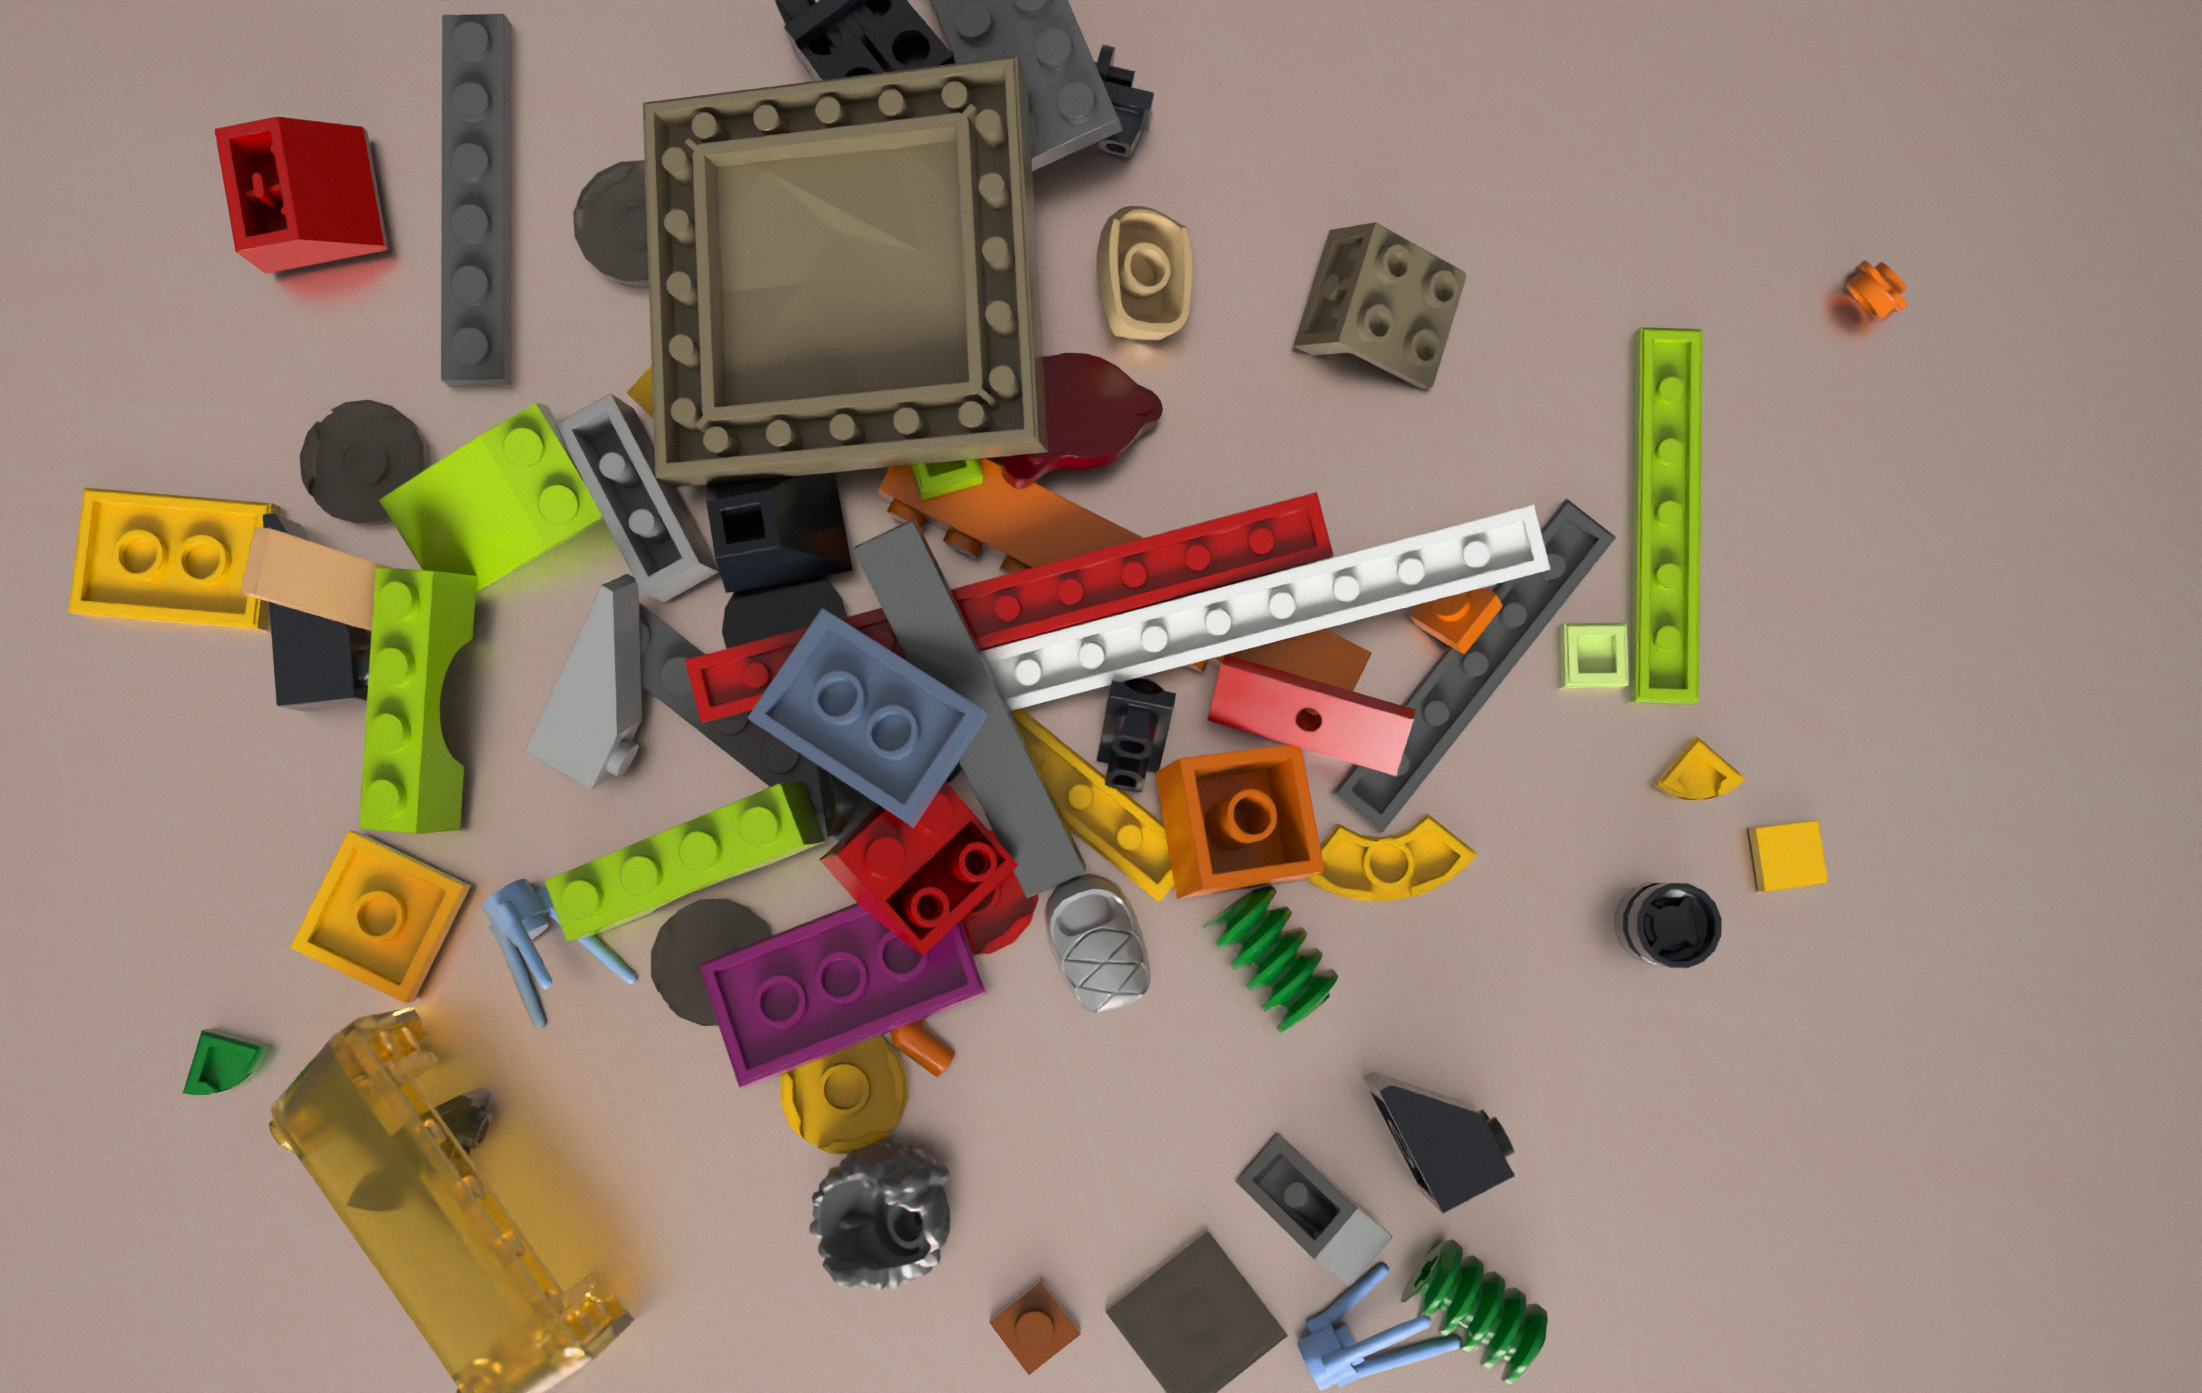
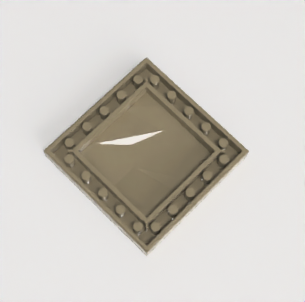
M1018 56L643 103L655 477L674 488L906 466L915 463L927 464L1048 452L1027 74Z

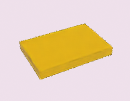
M84 487L68 612L86 616L266 631L269 601L241 594L240 591L255 528H263V515L274 513L280 515L281 507L273 503Z

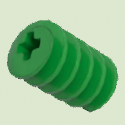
M1272 885L1246 893L1213 917L1203 928L1220 923L1224 925L1225 928L1215 942V945L1218 949L1238 944L1240 950L1230 966L1233 970L1251 965L1254 966L1256 970L1246 984V988L1249 991L1266 986L1270 988L1271 992L1261 1008L1264 1012L1282 1007L1286 1010V1014L1276 1027L1278 1032L1282 1033L1303 1020L1330 997L1329 992L1336 983L1338 974L1333 969L1313 973L1323 954L1318 948L1298 952L1308 933L1302 927L1287 931L1282 930L1292 912L1287 906L1267 910L1268 905L1277 892Z
M1453 1239L1446 1240L1433 1248L1422 1259L1407 1282L1401 1302H1406L1417 1293L1421 1295L1422 1300L1417 1316L1424 1314L1431 1316L1438 1309L1442 1311L1443 1316L1438 1332L1445 1337L1459 1325L1463 1327L1464 1332L1459 1348L1467 1353L1480 1342L1484 1343L1486 1346L1480 1364L1484 1368L1489 1369L1501 1358L1505 1359L1507 1362L1501 1380L1506 1385H1511L1529 1368L1544 1345L1548 1323L1547 1311L1537 1303L1526 1306V1295L1516 1287L1505 1290V1279L1495 1271L1487 1272L1483 1275L1482 1261L1474 1255L1466 1256L1462 1259V1246Z

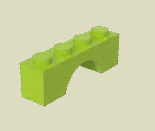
M376 567L359 829L409 834L460 830L464 766L455 760L447 749L442 735L439 710L442 684L448 666L458 650L473 639L477 580L475 575Z
M779 783L544 880L565 938L569 942L599 935L650 914L657 908L685 895L745 872L770 865L824 843L826 840L804 783Z

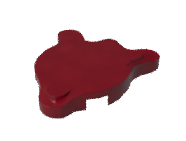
M1061 353L1043 356L1048 452L1005 456L1001 470L1002 476L1011 486L1022 489L1030 486L1051 470L1059 468L1088 470L1103 468L1119 460L1121 453L1135 442L1142 433L1152 430L1158 425L1163 411L1161 400L1153 391L1137 384L1118 366L1101 357L1087 353Z

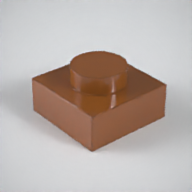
M1042 1277L991 1316L989 1321L990 1325L1028 1375L1081 1335L1080 1327Z

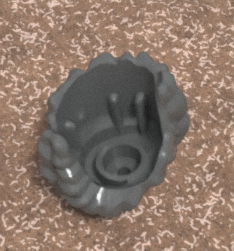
M877 1140L874 1144H867L861 1149L851 1150L847 1157L840 1162L839 1167L828 1169V1175L819 1184V1191L814 1192L812 1196L814 1220L810 1225L809 1233L821 1238L818 1253L821 1257L825 1258L822 1266L830 1274L832 1280L836 1284L845 1285L848 1288L857 1285L862 1288L870 1287L879 1291L885 1287L890 1289L896 1288L901 1282L908 1283L916 1277L925 1276L931 1272L933 1266H939L941 1258L940 1247L946 1243L951 1223L950 1208L943 1189V1185L950 1178L949 1169L943 1164L938 1163L927 1151L921 1150L920 1147L914 1148L910 1144L905 1145L899 1141L884 1142L881 1140Z

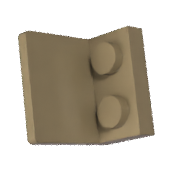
M1376 222L1329 230L1293 346L1312 356L1350 352L1419 388H1431L1434 384L1466 280V274L1461 269Z

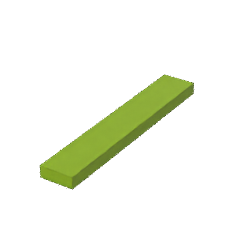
M1640 327L1635 332L1630 702L1699 703L1703 329Z

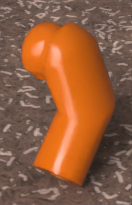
M924 1019L890 1032L891 1041L894 1046L935 1077L940 1076L954 1058L955 1051L926 1030Z

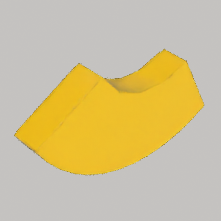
M1424 814L1407 830L1386 837L1360 835L1340 824H1336L1320 844L1325 871L1304 879L1325 891L1341 897L1374 902L1394 901L1415 897L1443 885L1466 868L1478 853L1429 814Z

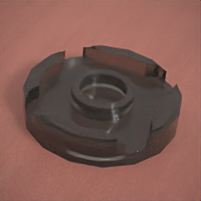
M645 160L618 162L598 172L581 190L573 212L574 236L585 259L608 280L619 284H638L639 287L649 286Z
M373 400L344 402L331 409L333 413L327 415L322 422L317 421L307 432L300 453L302 482L309 495L313 496L320 508L340 521L361 527L389 524L392 521L379 500L431 466L430 446L419 426L395 407Z
M730 898L700 899L678 910L659 929L651 950V978L657 992L661 993L663 1000L678 1017L701 1026H718L698 964L775 934L770 923L751 906Z

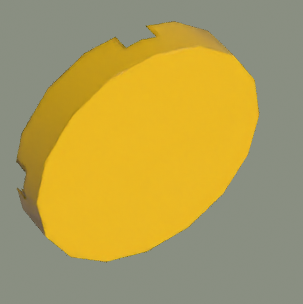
M884 1035L783 1073L780 1078L781 1106L790 1127L802 1139H806L810 1144L817 1146V1149L830 1154H848L851 1150L861 1149L867 1144H874L877 1140L883 1141L900 1123L909 1100V1073L899 1050Z

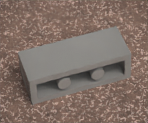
M610 393L554 424L643 595L666 602L719 572L676 488L655 477V448L633 407Z

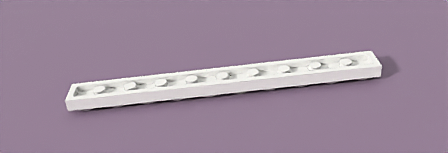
M1529 505L985 649L981 652L1010 711L1111 685L1112 680L1118 682L1127 681L1551 569L1534 505Z

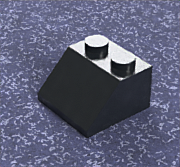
M1375 1072L1362 1078L1421 1193L1442 1214L1515 1176L1506 1160V1157L1515 1152L1505 1130L1496 1117L1489 1119L1483 1109L1476 1111L1458 1099Z

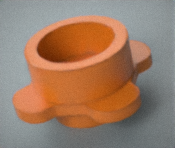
M1864 260L1855 268L1857 275L1846 284L1847 289L1858 303L1878 320H1882L1892 310L1898 313L1908 306L1905 299L1901 296L1907 289L1906 285L1883 262L1873 267Z

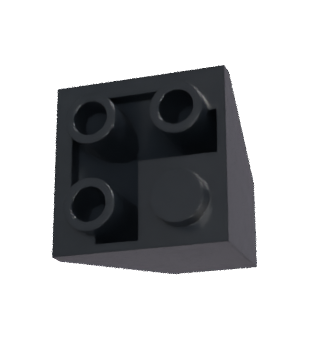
M834 472L706 484V505L714 554L726 593L853 570Z

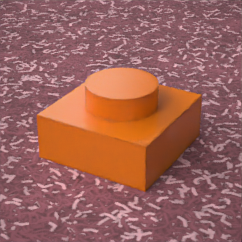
M1482 587L1418 604L1410 613V617L1419 628L1465 655L1503 607V604L1495 593Z

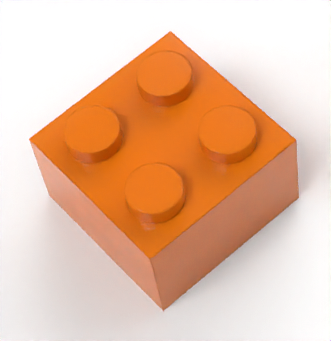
M1288 744L1179 758L1155 772L1177 899L1295 882L1325 871L1302 748Z

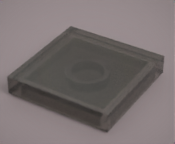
M1207 1227L1105 1307L1106 1314L1166 1393H1217L1288 1336L1284 1327Z

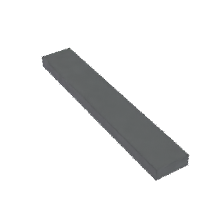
M1567 498L1560 503L1540 529L1551 570L1497 583L1491 591L1498 596L1503 607L1465 655L1448 645L1402 702V706L1415 709L1416 711L1397 775L1394 776L1353 764L1331 792L1334 797L1379 833L1384 832L1615 540L1616 537Z
M916 518L856 545L853 551L909 663L982 708L989 715L960 758L959 763L999 843L1019 865L1013 871L1026 897H1032L1085 873L1086 864Z

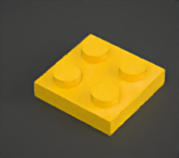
M348 830L290 948L404 1003L414 1002L471 885L361 832Z

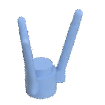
M520 879L495 892L484 901L481 907L492 923L488 928L501 947L532 1024L535 1028L541 1029L545 1026V1018L517 946L542 988H549L553 983L552 978L532 939L540 935L549 926L544 919L546 914L550 915L558 924L560 922L547 887L534 892L527 879ZM595 936L577 940L628 984L636 981V974Z
M1380 1263L1326 1312L1307 1321L1306 1324L1311 1335L1298 1341L1297 1345L1315 1383L1323 1391L1336 1383L1341 1388L1360 1377L1458 1349L1461 1337L1454 1335L1440 1340H1433L1365 1360L1364 1356L1410 1337L1412 1334L1428 1328L1432 1322L1429 1315H1420L1358 1343L1347 1324L1337 1329L1334 1328V1324L1388 1274V1265Z

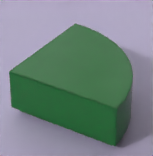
M215 1029L202 1030L183 1093L209 1095L241 1085L261 1068L269 1055L272 1045Z

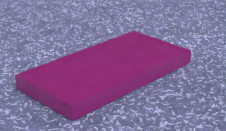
M858 903L698 964L739 1088L743 1089L988 994L962 921L950 930L925 955H920L861 908Z

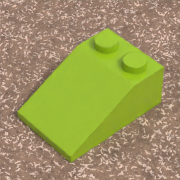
M532 404L478 435L379 500L422 570L477 576V594L604 521L554 425L558 422L547 405Z

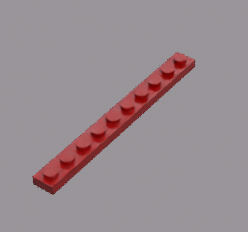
M1315 492L951 589L980 650L1332 558L1334 554L1318 494ZM882 608L841 618L845 623L909 662ZM809 627L685 660L701 723H708L752 711Z

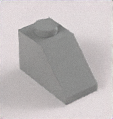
M1278 1133L1236 1181L1315 1261L1350 1287L1393 1237L1354 1199Z

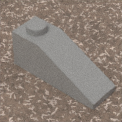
M629 574L601 585L525 749L526 753L591 790L613 775L618 778L621 777L631 765L639 747L637 743L632 741L642 721L639 588L635 578Z

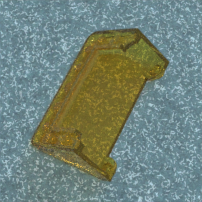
M410 1007L356 1018L331 1037L271 1105L273 1120L269 1122V1129L272 1136L284 1150L296 1154L459 1387L456 1393H546L595 1359L634 1321L633 1317L616 1294L606 1302H602L596 1296L592 1297L588 1291L595 1287L597 1283L590 1274L566 1292L563 1291L414 1080V1078L419 1077L440 1062L432 1051L423 1054L419 1052L418 1043L431 1032L415 1009Z

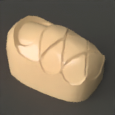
M1126 206L1108 217L1100 234L1097 248V276L1100 284L1102 306L1115 336L1132 340H1160L1180 330L1186 323L1189 315L1192 296L1193 255L1188 228L1153 208L1143 206Z

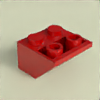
M277 116L214 129L235 252L265 274L389 250L368 132L364 127Z
M946 781L914 828L878 805L819 859L861 908L920 955H925L1019 866Z

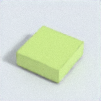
M1563 623L1559 625L1561 688H1623L1629 686L1627 623Z

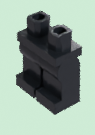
M815 0L775 1L784 21V29L793 52L815 81L955 64L953 54L907 0H819L817 3Z

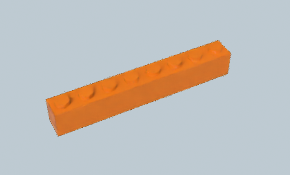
M986 458L978 459L983 474V484L921 501L909 465L889 467L878 488L883 500L890 504L887 510L890 516L902 523L916 518L920 528L924 522H927L947 532L943 539V542L973 558H977L980 550L1003 561L999 570L1005 574L1143 538L1036 483L1022 489L1011 486L1002 476V466ZM1321 629L1226 655L1353 691L1372 652L1326 629ZM1225 655L1185 666L1203 672L1208 664L1220 670ZM1304 708L1310 714L1319 715L1314 709Z

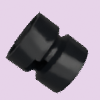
M1645 883L1632 888L1620 900L1615 912V933L1624 950L1631 957L1639 961L1670 968H1689L1704 962L1716 950L1722 935V918L1716 903L1702 889L1688 883Z

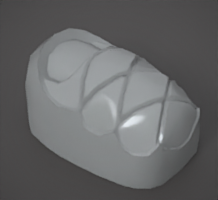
M1094 874L1076 876L1059 884L1049 897L1044 910L1046 933L1056 963L1077 1002L1089 1012L1104 1013L1120 1009L1140 999L1147 992L1151 980L1149 960L1136 914L1120 886L1105 877Z

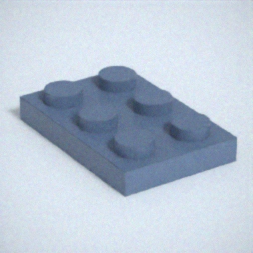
M822 608L747 718L914 828L989 715L982 708Z

